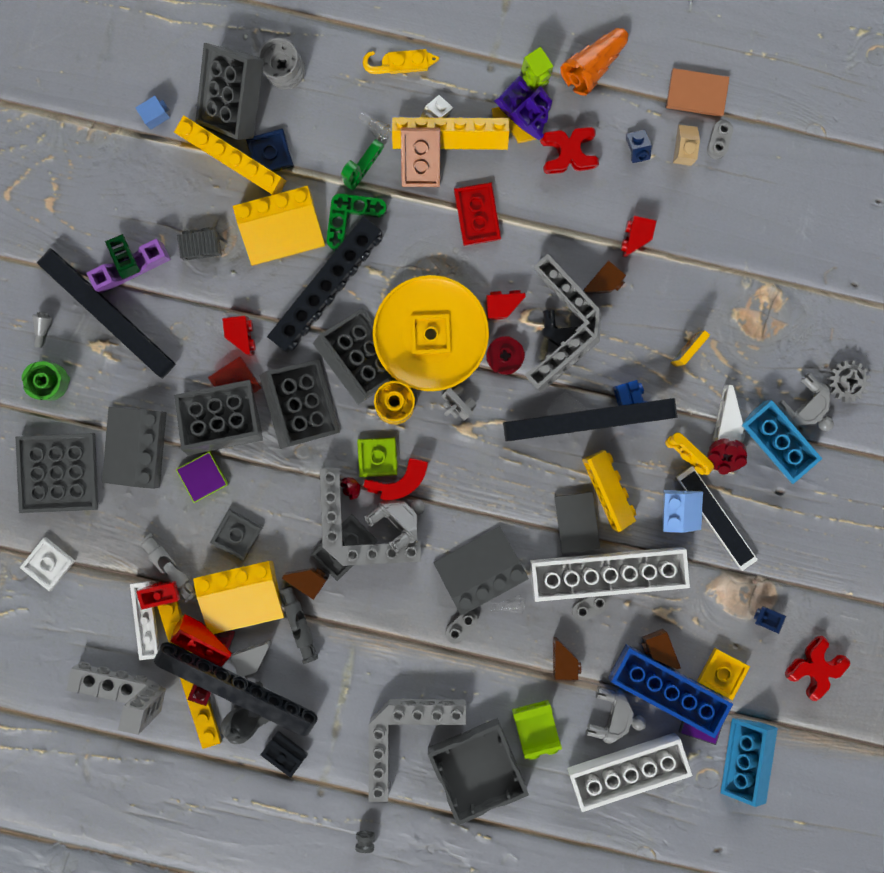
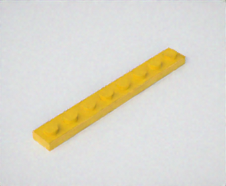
M179 602L157 606L168 642L171 640L176 624L183 617ZM180 678L186 699H188L193 683ZM187 700L202 749L220 744L222 739L210 701H208L207 706H203Z

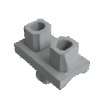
M460 385L447 389L441 396L446 401L443 404L447 409L444 415L447 417L451 413L455 418L460 416L465 421L473 414L472 411L477 404L471 398L465 403L461 400L460 396L464 393V389Z

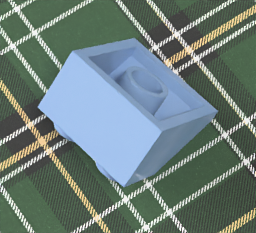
M663 491V532L685 533L701 530L703 491Z

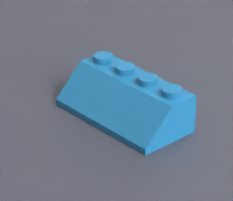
M772 400L763 401L748 415L741 425L791 484L798 481L822 460L821 456Z
M732 718L721 794L754 807L766 804L778 731L777 727L762 722Z

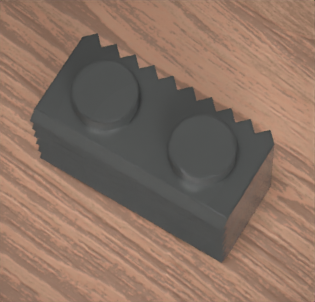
M202 228L201 232L186 230L182 231L181 235H177L180 258L184 261L222 256L219 233L213 230V228Z

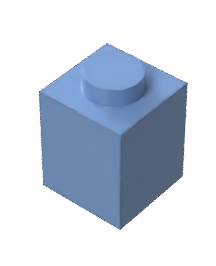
M156 96L135 107L150 130L170 118L167 114L169 108L163 100L159 101Z

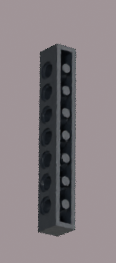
M363 216L268 334L267 338L285 352L293 351L299 344L297 342L301 336H305L311 329L309 327L313 321L316 322L322 316V309L325 306L328 307L334 301V294L337 291L340 292L346 286V279L349 276H354L358 271V264L361 261H366L371 254L369 252L373 246L377 247L382 241V230ZM361 237L368 239L367 244L364 246L358 244V240ZM349 252L356 254L355 259L352 261L346 260V255ZM337 267L344 268V272L340 276L334 275V270ZM325 282H331L332 284L331 289L328 291L322 290V285ZM319 297V304L311 306V298ZM302 311L307 312V319L299 321V313ZM290 326H294V335L287 336V328Z

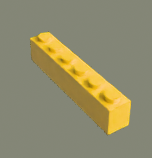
M184 115L174 131L180 137L272 195L280 193L287 182L286 179Z
M392 117L393 149H401V127L440 128V149L508 150L509 118Z

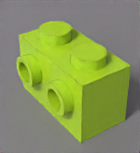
M541 47L524 57L521 69L524 75L523 80L533 90L539 86L543 88L549 83L548 80L554 67Z

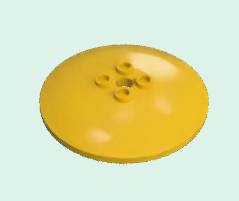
M436 275L415 277L396 286L380 304L373 324L375 351L385 370L397 381L421 391H441L465 381L480 365L489 339L487 317L476 296L459 282ZM429 329L436 331L437 335L433 340H429L425 336L426 331Z

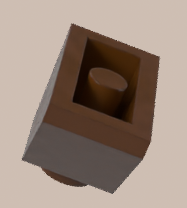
M608 261L583 289V292L589 295L611 293L614 289L618 291L625 283L623 279L626 275Z
M312 567L286 572L282 579L314 600L328 580V577H326V572L322 569Z
M664 629L642 636L644 643H641L645 654H649L653 659L677 670L681 668L669 635Z
M553 637L554 679L578 680V674L582 672L581 662H578L576 656L557 637Z

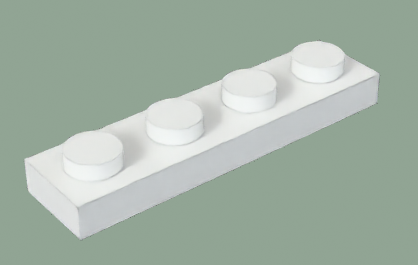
M151 581L130 584L139 660L154 659L159 650L155 609L151 607L141 610L136 593L137 590L152 585Z

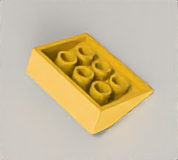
M308 186L233 206L251 266L325 246L311 191Z
M265 561L193 578L196 597L205 625L213 634L285 618L273 561Z

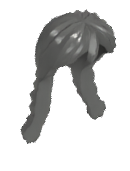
M260 681L255 682L256 684L263 687V684ZM238 706L223 719L221 732L230 743L242 744L250 739L259 727L270 720L261 716L256 718L248 717V710Z

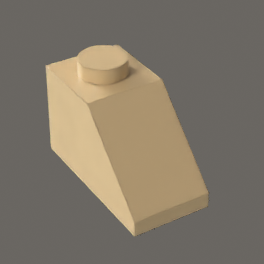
M678 125L673 163L692 166L697 161L700 144L698 127Z

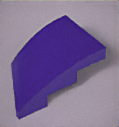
M518 76L494 101L516 125L540 140L544 136L542 132L548 120V111L551 108L552 100L541 86L531 90L523 78Z

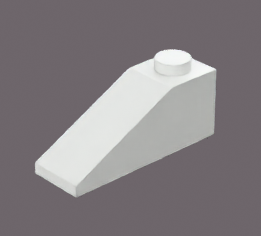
M724 385L712 441L715 442L720 439L729 438V441L735 442V440L743 443L745 432H743L744 428L741 426L743 421L733 385Z

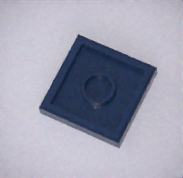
M283 128L254 136L252 139H246L251 158L271 171L277 172L294 167Z

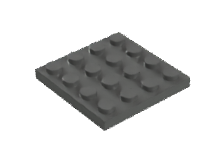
M95 433L15 437L19 513L98 510Z

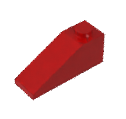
M186 614L176 624L170 642L220 667L225 664L232 654L202 622Z

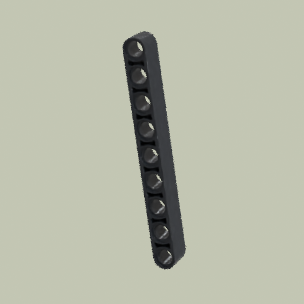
M49 248L37 261V264L156 375L163 379L173 369L176 363L100 292L95 291L93 286L57 252Z
M675 398L508 421L503 422L505 441H515L678 418Z
M162 643L154 658V663L159 668L301 736L309 735L318 720L317 715L312 710L173 643Z

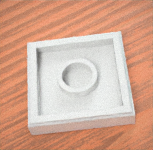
M44 537L20 566V569L50 592L74 564L75 560L48 538Z

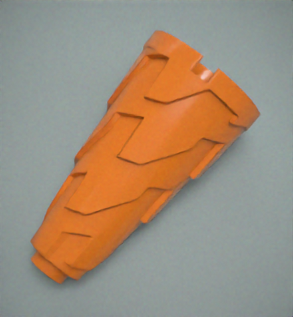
M615 28L608 34L600 37L592 45L586 46L579 53L577 52L567 59L560 67V70L568 87L573 84L575 88L572 91L582 96L589 94L627 44L628 32L623 28Z

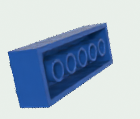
M627 644L624 646L608 676L611 683L713 738H716L733 706V703L724 696Z

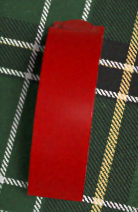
M409 458L407 471L399 481L383 483L365 479L363 487L367 488V492L378 494V491H382L380 499L395 500L405 497L421 484L426 474L428 462Z

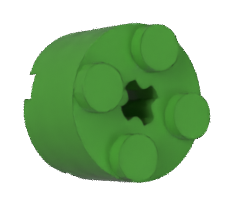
M46 361L34 362L23 371V389L27 395L37 400H57L67 391L70 377L65 369L56 363Z

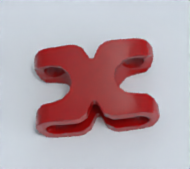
M577 128L572 132L570 138L562 130L543 133L544 136L540 139L541 144L554 147L559 153L557 159L545 163L543 167L544 173H564L569 164L576 171L591 170L599 166L598 157L585 155L580 148L582 143L594 139L596 135L594 128Z
M817 636L805 648L806 660L801 658L795 659L785 671V677L793 682L798 681L805 675L811 677V683L806 689V694L812 701H818L830 689L829 677L840 678L850 666V660L843 655H837L831 661H825L824 654L829 647V642L824 636Z

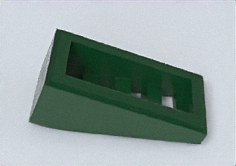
M123 234L105 241L122 279L140 272ZM123 243V246H120V247L115 248V249L112 248V247H114V246H117V245Z

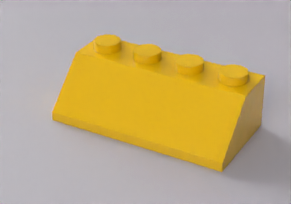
M601 450L583 458L582 461L611 528L620 532L636 522L634 517L637 515L633 505H629L627 501L629 495L625 487L622 488L620 485L621 476L617 470L614 471L612 466L614 461L610 452L607 453L606 450Z

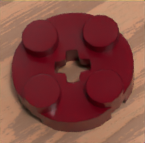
M509 336L496 338L489 345L486 352V360L489 367L501 375H509L516 372L523 364L525 358L523 346ZM503 350L511 354V357H508V361L500 358Z
M724 438L710 445L707 458L713 463L715 470L725 475L747 464V450L742 442L735 440V442L729 441V438Z

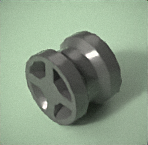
M366 830L357 832L356 839L358 843L355 846V850L359 853L373 852L375 833Z

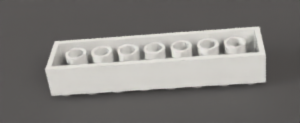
M683 547L530 560L532 594L535 602L690 588L687 549Z

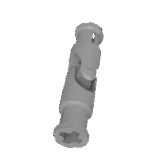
M152 533L143 538L138 545L145 549L152 563L164 576L168 575L170 582L176 581L178 591L184 597L185 603L196 596V592L189 583V578L185 573L176 569L177 564L163 546L157 544L153 539ZM163 557L168 558L171 562L165 564L161 569L158 561Z

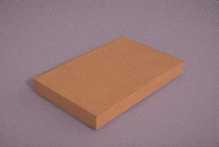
M673 68L671 70L666 108L722 117L724 115L730 77Z
M401 127L402 187H440V128Z

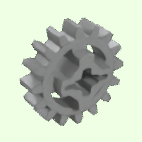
M842 361L841 364L834 365L835 369L829 370L832 376L826 377V379L830 380L827 386L832 387L830 394L836 393L835 399L842 398V402H848V400L854 402L856 398H863L861 393H868L865 387L871 386L867 382V379L871 378V376L865 375L868 369H861V363L855 365V361H849V363Z

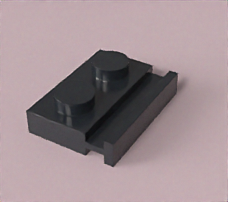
M277 731L260 756L291 778L303 760L308 756V753Z

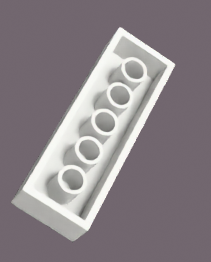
M675 732L567 768L581 812L692 776L681 739Z

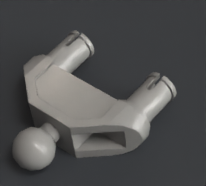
M809 372L800 381L812 391V395L796 411H793L784 400L777 403L778 408L794 426L816 424L818 422L819 429L826 432L834 426V422L830 417H824L829 411L830 389L826 384L819 383Z
M416 499L412 501L409 507L404 501L383 500L378 503L375 510L365 516V520L370 526H373L383 517L387 518L402 533L393 541H390L391 548H396L394 551L398 552L408 543L417 541V514L423 513L425 504L423 501Z
M598 686L596 699L612 702L607 726L604 728L588 723L587 727L589 729H586L587 736L600 738L604 743L610 744L627 734L631 725L635 730H643L646 727V719L643 716L636 715L633 717L634 713L621 689L613 691Z

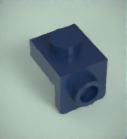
M645 129L627 133L626 141L631 150L632 163L649 160L651 158L652 145Z
M762 606L761 609H757L754 619L756 620V625L780 634L787 616Z

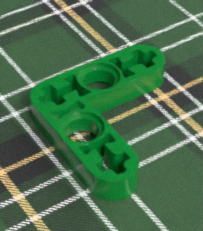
M375 139L357 164L352 160L347 162L341 172L344 185L351 190L358 186L384 148L383 143Z
M348 194L334 195L331 200L326 239L329 248L337 250L345 240L348 214L382 217L387 211L385 201L379 198ZM339 199H342L344 203H349V199H351V210L348 209V205H342L341 208H338L335 202H339ZM356 201H363L365 206L363 210L358 211L354 209V203ZM367 202H370V206L376 207L379 203L383 209L377 213L374 208H370V212H367ZM334 218H342L343 225L335 227L333 225ZM331 230L338 232L337 237L338 240L341 241L340 243H337L336 246H334L333 243L330 242L335 238V232H331Z

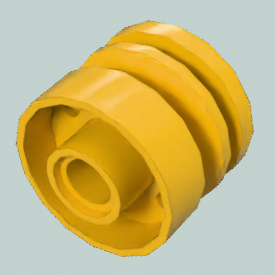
M400 381L384 383L378 388L374 396L377 415L388 424L398 425L406 422L414 412L415 398L413 391L408 385ZM392 400L400 402L396 407L391 406L389 403Z

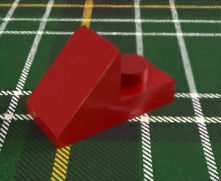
M160 581L136 591L141 610L180 600L176 581L168 583Z

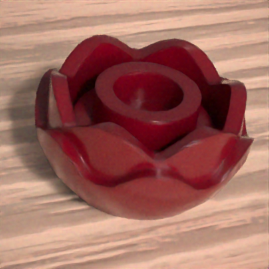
M351 477L342 479L340 486L343 488L344 495L349 496L350 500L357 499L361 491L359 483Z

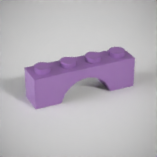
M156 238L140 246L133 254L140 272L125 279H122L114 263L103 264L87 272L94 290L103 294L170 261L171 259L164 244Z

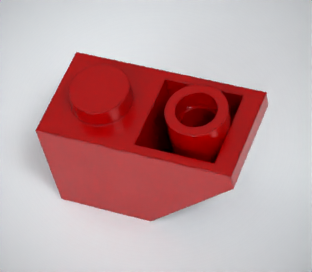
M633 216L630 221H627L625 232L628 233L627 238L623 239L621 245L622 257L631 255L653 240L657 220Z
M521 290L509 291V294H502L501 291L490 292V295L486 296L487 320L507 319L525 299L526 294L521 293Z
M247 316L222 318L224 337L246 355L253 356L256 345L255 340L251 339V332L253 331L252 320H249Z

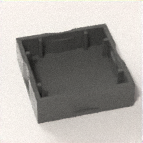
M498 718L428 747V757L438 780L446 792L447 802L457 825L482 816L493 808L505 806L529 796L527 786Z

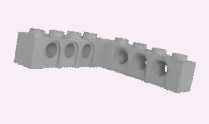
M549 254L534 266V269L583 324L576 329V333L566 342H561V346L551 355L548 354L541 364L536 368L533 367L525 374L540 393L600 342L602 316L600 309Z
M339 468L320 469L322 547L342 566L421 562L420 542L408 543L398 552H395L394 549L396 548H391L390 544L342 546Z
M80 662L71 668L66 691L126 703L123 706L118 730L139 735L161 712L166 689L143 675L131 676L126 671L114 672L110 671L108 667L101 666L96 668L92 667L90 663ZM89 675L95 679V683L89 681ZM107 680H111L114 687H110L107 684ZM126 684L132 686V692L126 689Z
M389 699L370 718L369 802H388L389 725H466L465 699Z

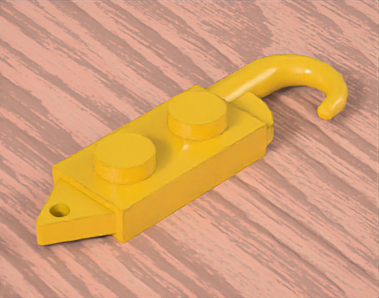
M426 49L388 52L382 59V66H370L368 59L375 54L374 51L365 54L362 63L364 69L370 74H397L428 71L429 67L439 61V57L427 52Z

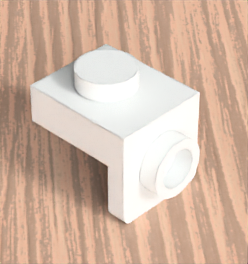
M438 95L425 106L420 117L445 118L451 113L453 107Z

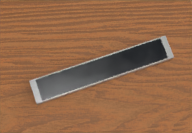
M690 466L677 475L676 478L685 491H703L702 516L739 569L743 571L755 563L758 559L694 467Z

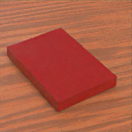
M492 182L454 188L463 246L501 240Z

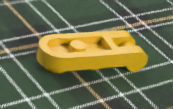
M675 433L666 439V446L674 448L681 458L689 462L700 475H709L714 469L713 463L681 433Z

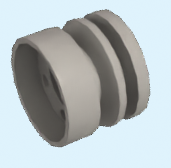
M279 37L273 38L265 42L259 49L258 57L264 59L262 73L273 86L278 89L288 90L300 84L304 78L305 64L290 41Z

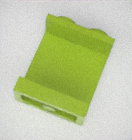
M549 700L512 709L525 759H537L540 755L546 753L548 755L556 754L558 750L562 749Z

